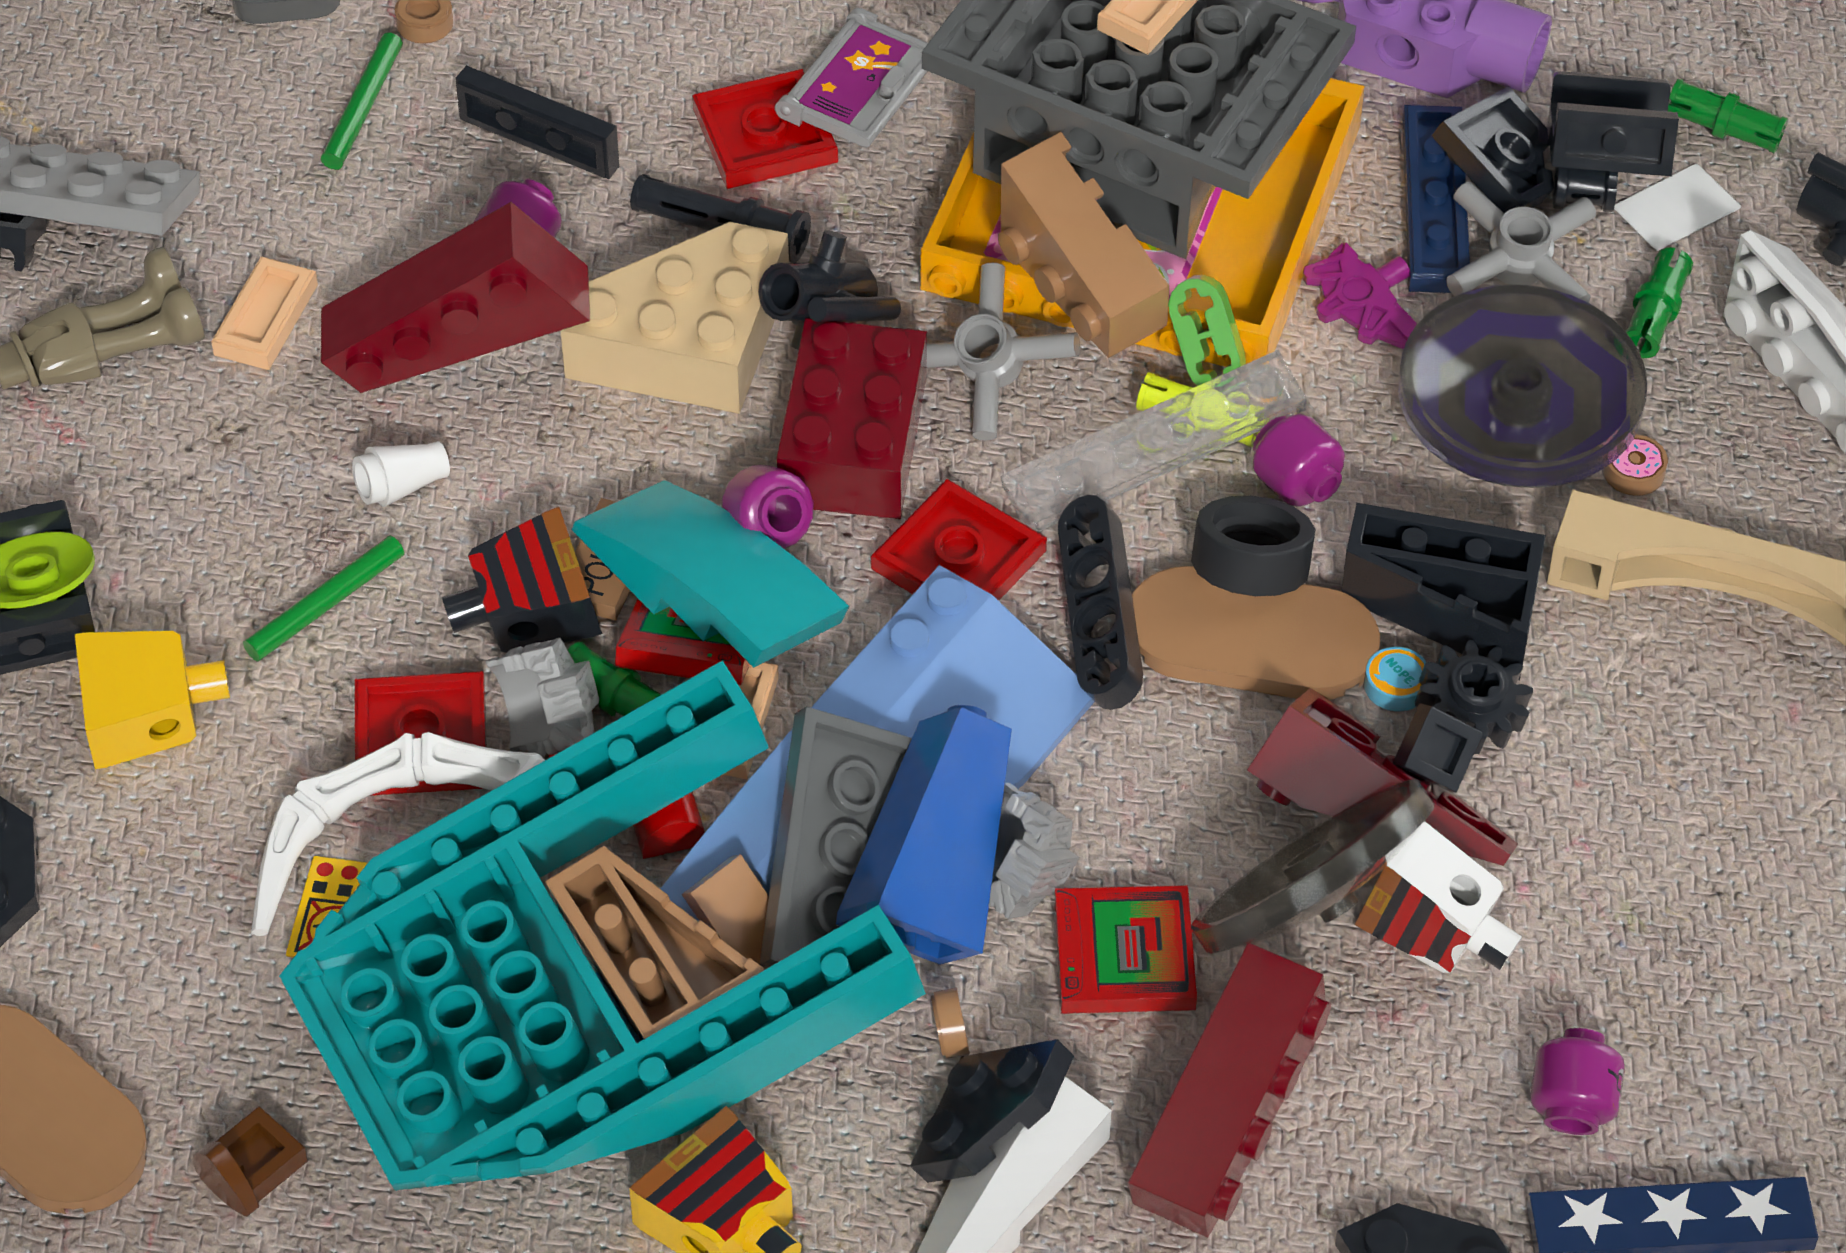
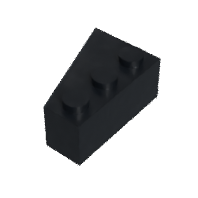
M1356 502L1346 550L1341 592L1358 600L1369 612L1443 646L1446 645L1458 653L1462 654L1468 640H1473L1478 647V654L1480 656L1487 657L1489 651L1499 646L1502 648L1500 665L1504 668L1515 663L1523 665L1546 535Z

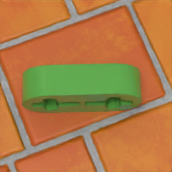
M1206 275L1192 276L1178 284L1172 291L1168 303L1169 314L1187 372L1192 381L1199 387L1201 385L1212 387L1215 389L1214 392L1223 391L1232 386L1243 374L1246 365L1245 351L1227 293L1222 284ZM1191 288H1196L1200 297L1210 296L1213 300V306L1205 311L1208 329L1203 330L1200 317L1196 311L1186 312L1184 308V302L1192 297ZM1208 337L1212 338L1218 355L1228 354L1231 359V364L1223 369L1224 378H1218L1214 369L1204 370L1202 366V361L1210 355L1206 339Z

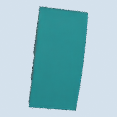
M665 480L576 520L571 529L653 614L671 607L703 641L720 633L753 668L842 623L849 609V605L805 564L764 533L742 527L729 511L704 497Z

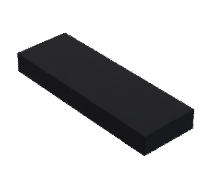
M467 65L455 78L459 116L462 121L603 178L610 179L620 167L616 125Z

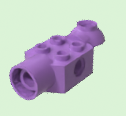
M1297 0L1308 3L1337 1L1339 2L1338 19L1356 26L1355 42L1341 62L1342 64L1444 98L1453 96L1481 79L1505 87L1509 86L1511 89L1525 93L1531 86L1541 65L1552 25L1551 15L1505 0Z

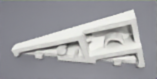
M1065 1077L1050 1112L1029 1130L1019 1121L1007 1134L990 1146L994 1150L996 1158L974 1176L951 1179L917 1253H1012L1020 1245V1231L1110 1139L1112 1110Z

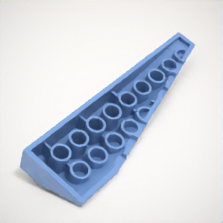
M939 565L811 708L912 738L921 720L947 712L948 708L954 705L978 707L987 713V718L1012 728L1005 783H1011L1019 789L1093 705L1094 701L1080 688L1077 674L992 594ZM792 730L751 776L661 887V890L669 896L673 903L698 922V918L682 894L733 855H742L769 896ZM596 972L597 977L635 1042L639 1043L641 1041L599 973Z

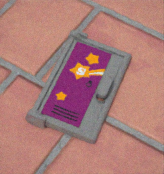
M855 8L847 16L845 25L788 95H784L775 105V111L780 118L797 126H800L802 121L857 145L868 148L928 72L922 69V51L928 43L877 22V14L862 8Z

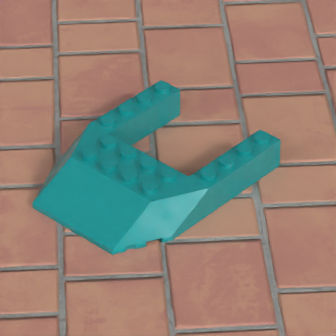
M723 660L371 858L356 877L360 885L339 912L330 910L316 928L312 943L305 949L298 951L279 975L395 1191L548 1174L686 1133L711 1119L725 1106L730 1108L926 994L911 954L881 907L877 905L639 1043L635 1042L540 878L769 748L753 707Z

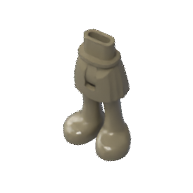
M162 246L150 251L145 256L143 262V284L127 296L104 304L81 308L71 302L25 324L19 330V336L16 331L9 332L10 342L0 345L1 388L5 390L26 381L34 388L41 386L42 383L53 385L93 379L102 376L100 363L110 358L156 346L170 344L188 346L204 340V330L197 309L186 287L181 288L176 270L166 249ZM135 324L129 327L121 328L127 325Z

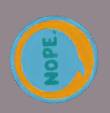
M1388 647L1376 652L1367 663L1364 679V689L1369 699L1377 706L1389 711L1400 712L1415 708L1414 702L1420 686H1422L1419 683V678L1426 663L1425 659L1415 651L1404 647Z

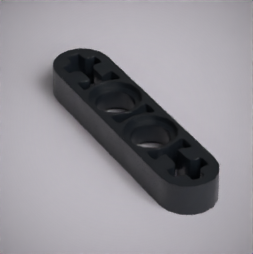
M1085 495L1070 502L1063 510L1058 520V536L1077 680L1080 688L1103 709L1113 710L1122 708L1137 696L1143 684V668L1122 523L1119 516L1104 500L1095 495ZM1090 532V536L1096 544H1091L1084 535ZM1101 565H1109L1108 572L1100 583L1093 587H1085V580L1093 569ZM1115 614V622L1112 628L1103 636L1092 638L1091 634L1094 625L1104 616ZM1106 658L1117 668L1111 673L1109 664L1104 660Z

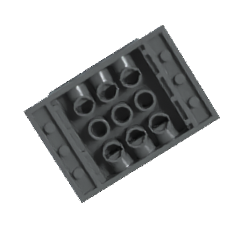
M961 0L923 49L922 69L975 90L973 173L1001 184V165L1003 162L1062 132L1072 146L1071 150L1066 153V159L1083 183L1092 178L1096 180L1104 192L1103 197L1096 201L1113 226L1117 229L1126 224L1137 240L1183 259H1186L1208 200L1214 189L1219 187L1249 199L1353 46L1356 34L1355 25L1290 0H1198L1147 55L1097 30L1098 14L1111 0Z

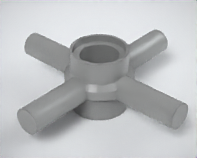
M1466 182L1457 189L1454 194V200L1491 234L1487 254L1447 277V286L1453 295L1461 297L1496 276L1500 281L1517 287L1529 286L1540 280L1573 313L1581 311L1589 303L1590 294L1552 259L1554 241L1596 216L1595 207L1588 198L1582 197L1547 217L1541 211L1530 207L1513 208L1504 214L1471 182Z
M985 263L981 266L979 314L969 317L958 327L954 342L927 344V368L959 366L967 377L975 381L972 436L978 440H993L997 437L999 388L1007 386L1018 377L1024 361L1079 357L1080 339L1077 332L1019 337L1009 324L1003 322L1005 266L999 263ZM999 344L993 354L986 358H979L984 349L991 345Z

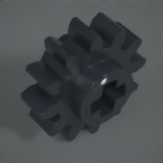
M1468 640L1462 656H1457L1452 648L1445 645L1441 648L1436 663H1425L1419 678V683L1422 686H1420L1414 703L1416 707L1419 704L1432 706L1483 732L1474 753L1480 754L1487 737L1491 739L1493 744L1503 749L1506 747L1513 731H1522L1530 714L1526 707L1533 694V688L1524 684L1516 685L1523 670L1521 663L1510 664L1506 668L1499 664L1502 657L1501 647H1494L1489 651L1488 656L1484 657L1478 654L1476 643L1473 640Z

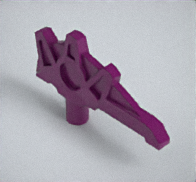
M1346 242L1341 243L1327 259L1304 267L1303 280L1306 285L1321 286L1324 300L1317 306L1316 314L1319 320L1325 324L1343 319L1359 329L1358 340L1362 343L1372 345L1379 339L1412 352L1414 355L1418 350L1434 342L1397 303L1396 297L1390 291L1391 287L1410 276V269L1405 260L1400 256L1375 269L1370 263L1365 264L1359 260L1358 254Z

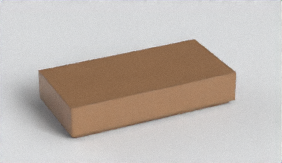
M733 855L686 890L682 896L699 921H703L716 931L720 939L746 959L751 958L759 964L769 896L742 855Z

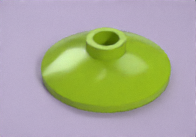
M43 532L26 535L1 544L0 608H23L56 601L58 597L76 588L89 576L95 565V555L90 543L84 538L71 533Z

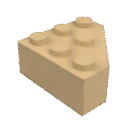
M728 222L589 281L590 321L560 330L565 378L740 414L775 319H772L765 313L760 304L758 294L759 282L763 273L771 265L789 263L788 233Z

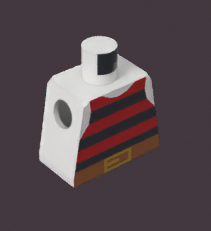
M1420 818L1386 863L1355 922V925L1442 973H1451L1467 949L1501 970L1522 938L1521 935L1489 915L1504 890L1501 881Z

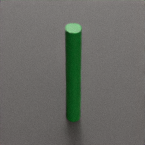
M389 32L382 34L321 155V162L327 168L333 170L342 168L403 46L401 38L396 34Z
M392 535L387 536L243 641V646L248 655L256 662H259L405 555L400 542Z

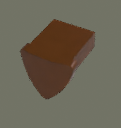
M260 1106L218 1140L207 1143L193 1155V1165L201 1180L225 1204L246 1217L259 1208V1201L308 1162L305 1147Z

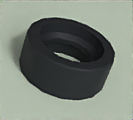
M1252 495L1221 498L1211 501L1199 510L1191 563L1199 576L1211 585L1231 593L1255 597L1278 596L1295 591L1308 580L1316 529L1307 515L1294 506L1275 499Z

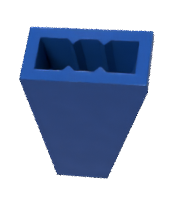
M954 705L949 707L947 712L919 721L837 913L836 925L842 926L879 905L909 953L941 965L983 953L1012 728L987 718V713L984 710L970 705Z

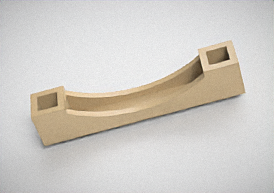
M1572 490L1554 544L1547 580L1548 585L1607 601L1611 591L1643 586H1685L1727 592L1787 611L1820 628L1846 646V561L1800 550L1791 545L1777 544L1739 534L1727 528H1717L1686 520L1666 512H1656L1618 502L1606 496Z

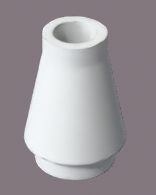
M436 441L419 445L367 447L364 455L354 457L352 471L357 491L363 502L367 505L378 502L382 507H386L435 480L448 477L450 474V464L444 446L441 442Z

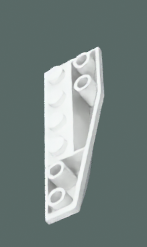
M1751 230L1740 235L1723 316L1733 333L1747 341L1762 358L1769 372L1783 380L1799 398L1805 411L1819 419L1837 439L1840 448L1846 454V307L1790 248Z

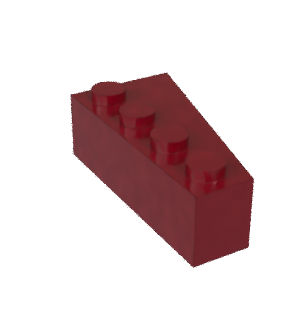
M509 202L321 307V363L357 391L364 393L589 322L588 266L515 204Z
M1249 942L1247 943L1128 1182L1134 1205L1207 1238L1218 1219L1224 1222L1230 1219L1243 1189V1183L1239 1181L1251 1159L1257 1161L1263 1153L1272 1131V1121L1283 1101H1286L1291 1095L1298 1081L1301 1069L1327 1023L1331 1002L1325 999L1323 974Z

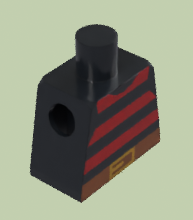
M560 507L546 511L472 548L468 557L477 585L442 597L454 633L490 622L500 651L505 653L513 648L520 646L524 648L526 645L542 643L556 638H561L563 643L602 634Z

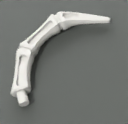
M430 732L422 734V738H415L413 734L405 733L394 742L325 774L299 781L295 787V793L292 796L290 794L286 795L281 799L274 815L260 865L251 934L256 936H266L268 934L292 868L303 849L321 835L325 823L332 824L338 820L351 805L372 794L390 788L417 786L419 781H425L426 784L432 785L445 783L468 784L492 791L545 760L537 753L487 748Z

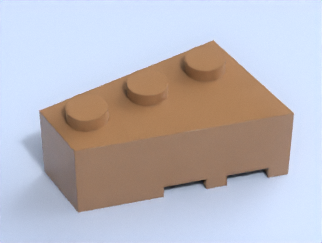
M1059 132L1002 163L1001 232L998 234V241L1005 257L1014 265L1020 264L1034 279L1044 299L1050 303L1056 302L1071 318V322L1079 336L1085 341H1092L1107 358H1110L1167 326L1169 284L1126 224L1117 229L1113 226L1096 201L1103 197V190L1094 178L1083 183L1066 159V153L1071 150L1072 146L1063 133Z
M605 846L545 881L559 912L641 1041L765 970L751 958L746 959L718 937L717 932L700 920L698 922L669 899L665 892Z

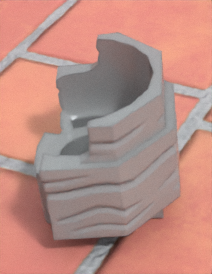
M561 638L526 645L524 648L521 646L513 648L501 658L494 657L486 661L487 667L495 674L505 699L510 725V751L528 750V753H537L543 757L546 754L551 755L556 754L557 751L561 752L594 733L592 710L600 700L590 662L588 660L574 663Z
M1005 783L1004 802L1000 816L989 906L995 907V910L1004 914L1007 919L1028 916L1046 896L1055 895V888H1063L1080 858L1069 850L1071 847L1073 821L1066 818L1062 813L1057 812L1048 803L1041 801L1037 795L1032 792L1024 793L1018 791L1017 787L1011 783Z

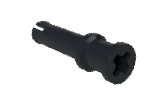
M646 174L638 176L631 192L630 206L633 211H642L681 222L685 225L710 231L728 222L788 233L790 263H796L801 258L808 243L811 216L806 211L796 210L793 214L766 207L763 200L756 197L744 198L741 202H737L697 189L651 178Z

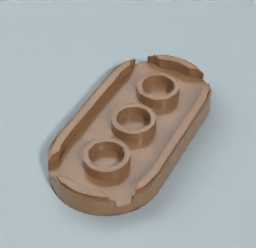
M1194 566L1168 568L1151 575L1132 594L1140 654L1144 656L1143 662L1155 672L1175 679L1298 699L1311 688L1328 700H1333L1345 696L1346 689L1352 688L1358 683L1359 687L1364 684L1367 663L1380 648L1379 628L1369 610L1350 595L1331 588L1303 584L1295 591L1278 596H1248L1231 593L1211 585L1197 574Z
M0 1005V1176L32 1204L49 1212L66 1214L65 1209L83 1208L84 1213L101 1210L114 1204L133 1189L141 1178L145 1167L147 1138L145 1125L139 1110L122 1092L35 1017L18 1008Z

